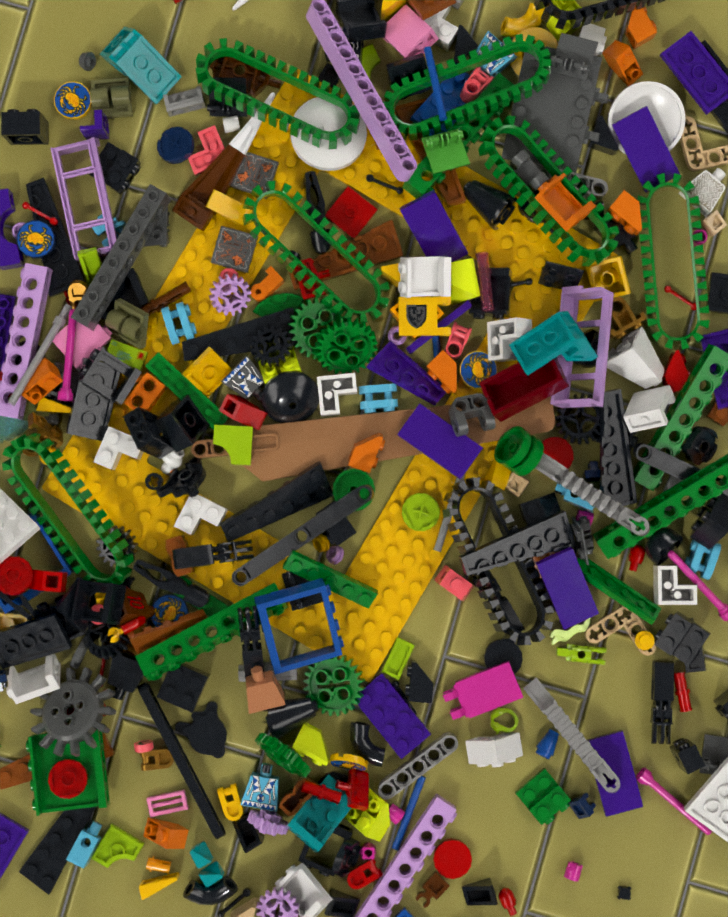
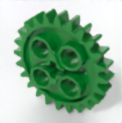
M317 297L313 299V303L310 299H307V305L299 304L301 310L294 309L297 314L296 316L290 315L294 322L288 323L289 326L293 327L288 333L294 335L291 337L292 341H296L293 347L297 348L300 346L299 353L306 351L305 357H309L312 354V359H317L316 347L311 346L309 341L312 336L317 338V335H321V331L312 332L306 336L303 335L304 332L318 328V325L324 326L333 320L340 323L344 310H340L335 315L330 310L333 307V300L326 307L321 300L319 303ZM323 311H326L328 314V319L323 322L320 318V314ZM305 318L311 321V325L307 329L303 326Z
M348 317L347 322H344L343 318H340V323L333 320V326L326 324L327 330H320L321 335H317L318 342H315L318 362H321L322 367L327 366L328 372L334 369L335 375L339 371L342 374H345L346 371L352 373L353 370L359 373V367L366 369L365 363H370L371 358L375 357V351H378L376 346L378 342L371 326L366 327L365 321L359 324L358 318L354 322L351 321L350 317Z
M343 655L341 659L337 656L314 663V665L310 664L308 668L311 671L304 673L309 677L303 680L304 683L308 684L303 690L309 691V694L305 697H311L312 700H316L318 708H322V714L327 711L329 716H332L334 712L337 716H340L342 712L347 714L349 712L348 709L352 711L355 709L354 704L358 705L360 703L358 698L364 696L360 691L364 690L365 687L360 685V683L364 682L365 679L359 678L363 671L357 672L356 669L359 665H351L353 659L346 661V655ZM339 669L345 672V678L339 676ZM320 672L326 674V681L321 679ZM344 681H350V684H340L337 687H335L334 685L327 686L324 688L318 687V685H328L331 682L336 684ZM342 688L348 691V697L342 695ZM323 691H327L329 693V700L323 696Z
M263 732L259 733L255 742L264 750L267 757L291 774H297L302 778L308 776L311 769L306 762L302 761L301 756L277 738L268 736Z

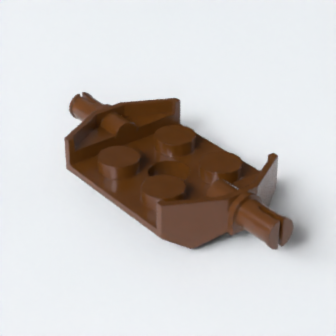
M220 57L210 65L213 77L246 78L247 94L253 95V98H256L267 86L278 89L281 86V81L272 79L269 74L232 57ZM239 66L245 68V72L242 75L235 73V69Z

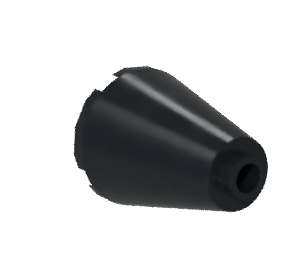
M473 180L472 182H467L463 188L465 198L493 230L499 229L497 225L499 223L503 225L515 209L513 203L517 201L516 197L513 198L510 194L484 183Z
M311 697L285 700L286 705L267 709L268 714L265 718L271 735L280 739L317 716L316 712L319 711L316 700H312Z

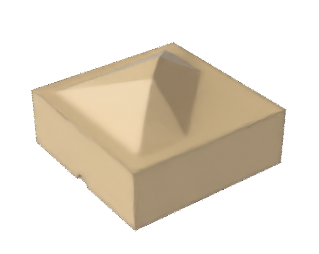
M717 209L701 220V224L710 237L716 235L727 226Z
M512 472L505 488L517 497H520L530 481Z

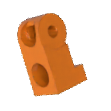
M272 266L265 270L268 276L260 283L251 287V296L257 302H261L272 295L285 283L284 279Z

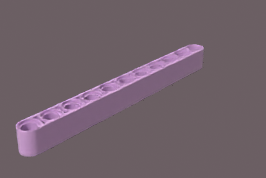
M312 0L306 13V18L394 176L401 182L409 181L417 168L415 158L328 4L324 0Z

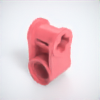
M477 67L461 90V100L465 103L476 100L494 77L483 72L481 67Z
M455 321L444 350L453 360L460 357L472 331V328L457 325ZM455 346L459 352L453 355L449 352L448 348Z

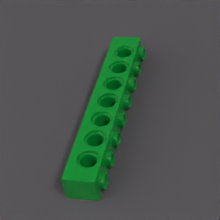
M498 73L476 100L514 84ZM511 97L509 98V104L513 101ZM498 102V110L491 112L489 106H487L488 113L480 117L478 111H475V119L468 121L465 115L463 124L457 126L455 122L453 128L448 130H462L465 138L462 142L466 153H468L471 143H477L481 137L480 133L487 126L489 127L492 122L491 120L495 116L498 118L502 114L504 108H502L500 102ZM469 123H474L477 127H473ZM426 155L418 164L409 181L404 182L403 189L417 199L434 190L433 187L436 184L440 185L445 179L447 171L433 174ZM426 176L430 181H425L422 177Z
M708 344L678 394L675 403L672 404L666 414L668 419L667 425L657 429L648 445L659 450L666 448V453L672 456L680 453L683 441L692 433V426L701 418L703 408L710 403L712 393L715 388L721 385L722 377L728 371L727 352L715 345ZM715 363L716 370L711 373L710 366ZM705 380L706 386L700 390V383ZM695 397L696 403L690 407L689 402ZM685 414L686 420L683 423H680V416ZM676 431L675 438L670 440V433ZM647 448L645 449L641 457H645L647 455ZM639 460L633 469L634 481L654 491L655 488L660 486L665 472L656 468L654 472L650 473V465Z
M728 454L634 509V512L647 520L651 516H656L654 520L648 521L650 531L647 535L637 536L616 521L594 533L595 541L606 558L617 557L626 548L635 546L638 541L652 536L660 528L669 526L675 519L686 516L689 511L696 507L703 506L712 497L721 495L724 490L728 489ZM724 475L721 480L716 481L718 476ZM706 485L704 490L698 491L701 486ZM684 496H689L687 500L681 501ZM672 506L669 511H664L666 507ZM631 520V522H633L636 526H639L637 529L638 532L640 529L643 531L645 530V522L639 524ZM617 536H622L620 540H614Z
M273 583L136 655L135 657L144 676L149 681L157 680L167 671L178 669L184 662L195 660L201 653H208L214 650L218 644L231 641L235 635L240 634L237 609L241 608L242 616H244L245 607H249L250 612H252L250 619L254 621L253 606H256L254 597L279 591L276 584ZM286 603L266 608L268 618L273 615L278 616L288 608ZM229 621H235L232 627H226ZM212 630H217L215 636L209 637V633ZM195 639H200L198 645L191 646ZM182 648V652L179 655H174L176 649ZM164 657V662L157 665V660Z

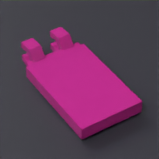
M509 660L457 680L455 685H453L454 688L443 692L445 702L458 697L461 704L450 710L453 720L464 715L470 719L524 698Z

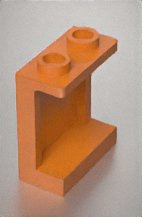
M562 173L560 176L554 175L548 182H544L538 188L540 192L535 199L567 232L582 221L596 205L590 201L582 206L561 183L567 176L565 173Z

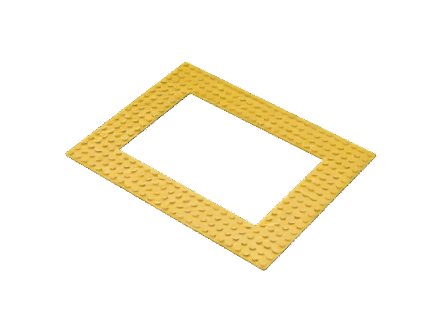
M298 69V72H297V78H298V79H299V75H300V72H301V70H299V69ZM308 75V83H310L311 76ZM284 82L270 106L294 117L296 111L305 102L316 98V96ZM267 115L266 121H262L247 152L279 162L273 180L276 181L275 190L281 191L284 183L292 186L287 193L291 199L297 191L304 198V174L309 171H315L317 176L320 171L324 170L309 166L296 154L290 138L291 124H289L286 133L279 129L280 119H278L275 128L269 125ZM366 126V143L358 159L343 169L324 172L403 217L400 207L416 198L405 189H403L402 194H398L395 190L375 182H367L366 176L372 174L375 179L397 188H403L404 182L396 179L383 154L381 155V151L376 149L374 138ZM407 136L404 141L418 166L421 160ZM466 166L455 168L462 189L467 182L476 180L508 193L506 189ZM422 177L425 181H430L428 177ZM435 186L433 187L465 245L468 256L488 268H510L512 271V282L524 281L527 278L533 280L531 285L514 286L510 297L509 317H504V319L516 317L532 319L533 329L557 312H560L562 289L538 284L542 267L545 266L546 261L584 270L578 285H582L583 289L591 288L586 267L582 266L583 256H579L574 262L568 260L567 257L573 251L567 247L561 253L557 246L562 242V239L559 238L553 244L549 239L550 231L545 235L540 229L544 223L537 225L528 221L525 216L520 214L517 202L514 201L513 203L515 209L509 219L503 225L499 223L497 225L499 229L493 230L467 199L463 204L447 208ZM231 187L226 194L244 204L247 197L253 201L257 200L252 194ZM268 196L267 199L263 198L259 201L256 207V214L259 222L279 240L295 210L283 199L276 196ZM219 214L213 216L204 231L198 228L195 230L156 295L155 299L185 281L187 282L192 292L167 306H169L170 311L177 310L176 303L184 302V305H189L191 315L188 317L190 323L194 322L197 333L194 334L195 337L226 328L233 317L231 312H228L227 316L224 315L223 310L218 313L217 307L213 308L211 304L213 301L209 299V296L212 295L209 289L215 288L212 282L218 283L221 271L226 269V267L211 263L221 226L250 233L256 227L254 222L244 225V223L243 225H238ZM573 228L567 231L579 245L586 249H597L601 246ZM261 231L258 234L248 274L235 270L239 278L243 277L244 282L248 283L249 287L247 289L251 287L269 257L270 253L267 250L274 245L270 240L265 247L259 243V240L265 236ZM611 252V253H610V254H611L610 256H618V255H617L616 253H614V252ZM237 285L238 291L242 293L241 287ZM218 297L219 302L223 304V299ZM594 299L579 301L577 322L583 321ZM156 312L149 316L146 347L140 349L148 352L141 374L145 375L147 372L158 381L160 380L145 367L158 352L181 374L195 361H184L182 342L187 340L185 335L179 337L180 343L172 345L162 312ZM174 318L176 329L182 328L180 318ZM487 334L477 351L488 353ZM518 360L496 361L498 373L514 365ZM122 373L119 376L117 389L125 378V375ZM460 378L457 383V393L455 395L451 393L445 405H452L453 401L458 397L476 393L484 395L482 389L470 388ZM152 381L146 384L147 391H152L155 387ZM136 383L132 387V390H134V388L137 386ZM167 388L150 412L160 416L172 402L180 398ZM137 397L134 400L136 407H140L143 404L142 397ZM124 402L122 405L113 403L108 426L131 435L123 416L131 412L132 409L125 405ZM73 435L62 452L63 456L57 461L59 463L67 459L71 466L64 469L65 473L74 469L78 476L71 479V481L74 483L81 479L85 486L80 488L79 492L82 493L89 489L92 494L91 497L86 499L87 503L96 499L100 504L93 511L95 513L101 509L105 511L107 516L101 519L102 523L111 519L118 529L121 526H124L125 532L130 529L129 535L136 536L133 542L138 543V547L172 566V558L166 549L167 539L183 535L189 547L209 544L215 547L217 546L216 544L228 542L221 525L217 527L203 519L194 535L174 527L189 496L185 494L175 498L170 493L164 497H159L156 490L149 489L145 484V479L149 474H160L164 480L163 485L170 476L149 464L148 458L150 455L143 452L140 460L122 453L116 469L111 470L93 462L102 441ZM498 441L479 444L483 449L466 471L465 483L466 479L472 477H480L479 487L481 482H484V478L495 459L494 451ZM424 454L414 456L345 574L378 590V595L369 609L332 591L331 595L328 596L329 601H333L336 611L333 613L334 619L337 618L340 630H337V634L342 637L344 647L341 648L342 655L339 657L341 659L343 655H346V661L353 659L351 665H359L356 671H363L359 678L365 679L366 682H371L452 545L454 541L452 535L458 534L460 531L458 529L450 532L448 529L441 552L433 550L444 518L442 510H445L448 502L443 500L446 493L452 492L456 476ZM51 471L42 489L81 512ZM151 477L150 485L158 486L159 478ZM468 491L462 497L459 510L464 522L480 497V493ZM417 493L432 496L440 508V515L436 525L426 531H415L409 528L402 517V506L405 500ZM227 511L223 521L230 518L234 514L230 511ZM452 516V518H451L450 523H454V522H455V519H454L453 516ZM261 529L233 540L235 542L251 539L252 543L238 545L236 548L253 547V551L237 553V556L254 554V557L279 541ZM286 557L243 586H238L233 582L232 574L251 559L227 563L215 561V564L194 567V572L186 575L235 604L273 583L276 584L279 590L285 589L282 574L289 571L283 569ZM238 572L237 578L239 581L244 582L246 575L243 572ZM289 601L286 602L288 608L278 616L273 615L268 618L271 626L312 650L333 645L323 602L292 611Z

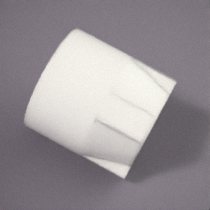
M238 116L222 118L225 133L240 130Z

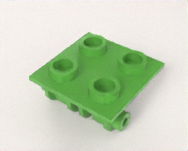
M455 129L421 138L433 174L470 165L461 139L464 137L462 130Z

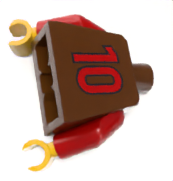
M126 587L120 625H117L121 628L111 627L108 631V636L114 635L111 637V643H116L119 640V635L123 633L125 635L145 624L149 617H153L155 608L147 604L144 594ZM106 593L95 594L96 604L104 605Z

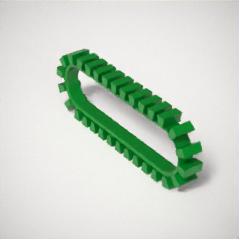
M227 38L219 39L220 48L215 50L211 42L204 46L205 56L198 53L196 58L197 68H195L198 84L202 83L203 92L208 96L214 89V98L222 102L225 94V104L233 107L236 99V109L244 112L247 104L248 115L255 117L257 110L258 120L263 122L266 121L268 115L269 125L275 128L278 119H280L279 129L286 133L289 124H291L290 135L298 138L301 129V140L308 143L312 134V145L318 148L322 139L329 140L328 150L337 149L338 138H341L346 146L352 140V132L357 134L360 124V113L355 105L352 106L353 101L348 92H346L342 99L340 98L341 88L334 85L330 94L329 82L323 80L319 88V78L312 75L310 83H308V73L301 70L298 79V68L290 65L287 74V63L279 60L276 68V58L268 55L265 63L264 52L258 50L255 57L254 48L249 45L246 46L244 52V43L238 40L235 42L234 49L228 48ZM220 57L235 58L340 107L347 116V122L339 130L323 131L216 81L211 77L208 69L211 63Z
M510 115L506 117L503 123L500 117L494 119L489 127H486L479 140L483 142L478 148L479 156L488 154L490 156L484 164L486 168L490 170L494 164L497 165L492 173L493 176L498 179L502 173L505 174L500 184L506 189L511 182L513 183L508 193L514 198L520 191L521 196L516 202L521 207L526 201L530 203L524 211L529 216L534 210L538 212L532 220L537 225L543 219L546 221L540 229L545 235L551 228L554 230L549 236L553 244L559 238L562 239V242L557 246L561 253L567 247L573 251L567 257L568 260L574 262L579 256H583L582 266L588 267L595 261L597 265L611 255L610 253L616 249L618 241L613 240L619 234L618 226L610 228L607 226V223L613 216L607 211L601 218L599 214L605 207L599 202L587 216L601 233V246L597 249H586L579 245L535 199L536 195L500 156L495 148V137L503 133L516 136L552 177L565 173L567 176L561 183L582 206L590 201L594 203L597 198L592 193L587 199L583 197L589 189L584 184L579 190L575 188L581 180L576 175L570 181L567 179L573 171L568 166L562 172L559 170L565 162L560 157L554 163L551 161L557 153L552 147L546 154L543 152L549 144L544 138L538 145L535 143L540 137L536 129L530 136L525 132L530 123L523 120L519 127L515 126V116Z
M665 173L657 175L660 184L656 187H653L649 181L643 185V189L649 192L648 197L645 198L638 195L637 198L640 205H646L647 209L640 210L641 219L647 217L648 222H641V231L647 229L649 231V234H639L640 243L650 242V247L641 246V255L651 253V259L642 258V266L644 268L652 265V271L643 270V278L653 277V283L644 282L645 291L654 289V295L645 294L646 303L655 301V307L646 306L647 315L656 313L657 319L647 318L648 327L658 325L660 331L652 335L656 342L664 335L668 338L664 346L665 348L672 350L673 342L681 341V347L684 350L690 348L686 339L693 336L697 343H699L704 338L696 331L699 326L708 329L710 320H700V314H709V305L699 308V302H708V294L698 296V290H707V283L704 281L697 284V278H706L705 269L696 271L695 267L705 266L704 257L695 259L694 254H704L703 244L696 247L693 245V242H703L702 232L692 234V229L701 230V220L691 223V217L700 218V208L690 211V205L699 206V195L689 198L687 193L695 190V186L691 181L684 188L678 185L682 175L674 173L673 183H665ZM665 187H673L680 190L687 202L697 324L689 335L681 338L669 336L660 325L649 204L654 193Z
M267 181L265 184L267 192L263 193L259 185L253 188L250 194L257 200L253 201L247 197L243 205L244 209L252 210V214L243 215L244 225L254 222L256 226L249 234L256 239L261 231L265 236L259 240V243L265 247L270 240L274 245L267 251L272 256L280 249L283 253L277 257V260L283 264L288 257L292 262L285 268L290 273L298 266L301 270L294 276L301 281L306 274L310 279L303 285L308 290L316 283L319 287L312 293L319 298L324 291L328 296L321 300V302L326 307L334 300L337 304L330 310L336 315L342 308L346 312L342 317L344 322H347L348 317L352 319V315H356L359 324L363 321L367 323V313H369L372 321L377 319L382 313L375 307L378 305L384 309L388 306L390 298L381 297V292L390 290L389 283L386 282L379 285L376 280L383 273L376 268L370 274L367 270L374 266V264L369 259L361 266L358 262L366 256L359 251L353 258L350 253L356 247L350 243L344 249L341 245L348 239L343 234L335 241L332 237L339 231L332 226L327 233L324 228L330 222L325 217L318 225L314 220L321 213L314 209L309 216L306 211L312 205L307 200L303 203L302 207L298 206L297 203L301 201L303 196L297 191L291 199L287 193L292 186L284 183L281 191H276V181ZM268 196H276L291 206L373 285L375 290L373 305L365 311H356L348 307L259 222L256 214V207L259 201Z
M32 433L28 436L25 434L11 441L12 445L6 447L2 454L10 458L2 463L3 471L12 469L14 476L7 480L11 486L20 482L21 486L14 490L19 496L25 492L28 493V496L22 499L26 506L32 502L36 504L29 509L33 516L40 511L43 515L36 520L40 525L47 521L50 523V525L44 528L47 535L56 531L57 535L51 538L55 545L61 541L65 543L58 550L62 555L70 550L72 554L65 558L69 565L76 560L79 562V564L72 568L75 573L79 574L84 570L88 574L83 578L86 581L97 580L96 582L118 585L123 583L133 570L127 567L134 561L133 554L124 555L122 551L129 544L125 538L119 543L115 541L122 535L118 529L109 533L108 529L113 527L114 523L111 519L104 523L101 522V519L107 516L103 509L97 513L93 511L100 506L96 499L87 503L86 499L91 497L92 494L89 489L82 493L79 492V489L85 486L81 479L74 483L71 481V479L78 476L75 470L72 469L65 473L64 469L71 466L67 459L59 463L56 461L63 454L59 449L52 453L48 450L54 442L47 438L39 443L40 434ZM24 449L33 450L42 457L111 551L116 562L113 574L102 573L94 567L24 472L20 461Z

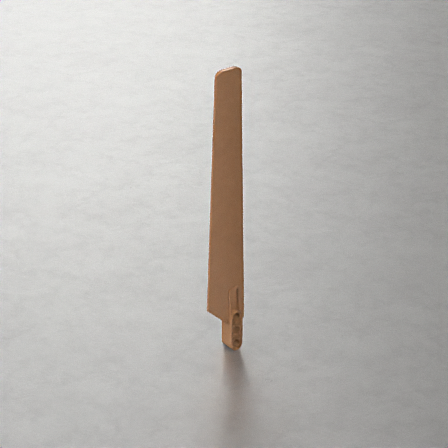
M548 397L502 422L495 418L496 425L493 430L483 431L478 417L466 419L469 429L466 436L477 444L499 441L501 436L514 426L524 428L530 435L549 432L555 425L553 405L550 404L551 398ZM451 405L426 407L452 426L448 413ZM415 409L262 425L260 430L253 428L251 466H243L263 482L298 476L300 472L320 461L324 471L350 467L348 466V459L354 444L376 433H382L383 440H385L382 451L378 450L376 456L379 458L378 461L423 454L397 436ZM213 439L196 441L191 446L192 454L200 459L229 456L225 449L221 453L215 451L216 445L213 444ZM198 445L205 446L204 454L198 455L196 453Z

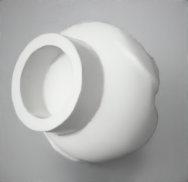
M174 450L162 458L164 463L161 465V471L164 474H171L175 468L181 466L182 457L185 455L184 450L179 452Z

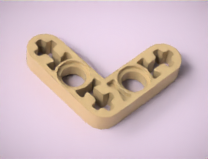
M685 116V122L691 125L688 132L689 134L693 133L684 137L688 133L687 128L684 127L680 138L687 168L690 171L697 172L728 164V156L724 158V154L728 153V145L703 151L695 120L690 116ZM687 140H694L696 147L694 149L688 148L686 145ZM696 151H698V153L695 154L696 161H700L697 167L696 164L691 163L694 160V156L691 153H694ZM716 153L719 156V161L716 163L711 162L709 155Z
M622 605L590 625L584 632V636L588 642L598 643L624 627L635 644V636L632 634L631 628L634 625H639L641 631H647L640 618L631 611L628 614V619L626 617L619 619L622 622L619 624L614 615L616 614L617 617L623 615V609L629 611ZM607 619H613L615 622V626L611 630L605 628V621ZM599 624L601 625V628L606 632L604 635L603 632L597 633L596 639L589 638V636L591 635V630L598 631L600 629L598 627ZM654 642L649 651L641 650L637 646L636 648L640 653L649 656L655 652L656 645Z

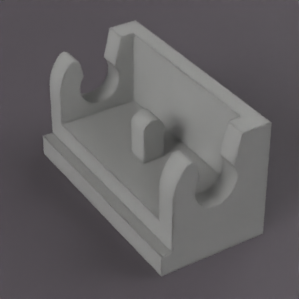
M200 86L172 95H163L169 117L206 108Z

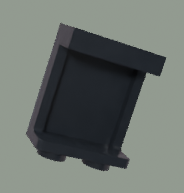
M336 0V14L349 43L385 37L386 21L380 19L375 8V0Z
M475 267L480 296L471 299L472 306L469 309V314L474 319H485V316H489L494 320H504V317H509L511 269Z
M134 268L129 270L104 312L102 320H106L108 313L114 309L115 300L119 298L138 308L149 303Z

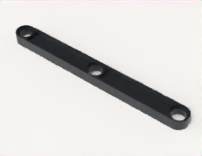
M638 443L633 449V454L638 460L681 480L701 470L646 443ZM641 447L648 449L645 457H639L638 455ZM706 485L701 486L700 489L704 490ZM726 489V490L723 491V493H724L725 495H727V496H728V489Z
M363 484L235 570L232 574L233 582L238 586H243L289 556L292 550H298L371 501L374 497L373 488L368 484ZM362 488L369 491L370 496L368 499H363L360 496ZM299 531H304L307 534L305 541H301L298 538ZM238 572L245 573L246 580L244 582L239 581L237 578Z
M148 682L137 687L213 836L215 839L225 836V829Z

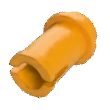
M155 856L149 857L146 869L150 870L149 872L153 870L169 874L172 861L155 859Z

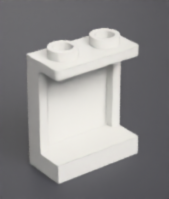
M400 257L398 271L400 273L398 291L401 297H451V257Z
M670 385L633 394L623 416L630 433L667 425L668 419L664 410L668 404H673L676 401Z
M56 655L46 656L45 664L18 673L14 666L9 667L6 692L8 697L14 700L15 704L60 689L61 664Z
M304 863L298 866L292 865L286 870L285 873L287 875L285 877L282 876L275 882L277 891H280L281 887H283L284 893L290 890V897L296 896L294 903H299V909L297 910L300 917H317L333 900Z

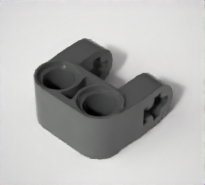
M523 149L512 158L510 167L530 190L535 193L544 182L549 181V178L538 169L530 159L531 156Z
M476 393L458 397L449 408L450 421L457 437L468 435L469 429L466 419L478 417L483 431L495 429V418L488 405L487 398L483 394Z

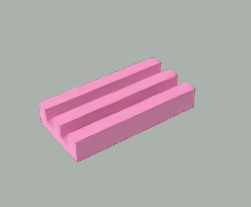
M185 789L147 797L150 817L189 809ZM179 795L182 797L154 804L151 802ZM183 802L182 806L153 811V808Z

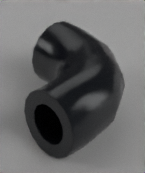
M351 721L350 741L355 753L363 757L370 764L382 767L385 748L376 746L371 742L369 737L370 725Z
M228 876L223 877L218 883L209 887H205V885L192 880L186 886L183 897L199 905H215L233 896L238 891V886Z

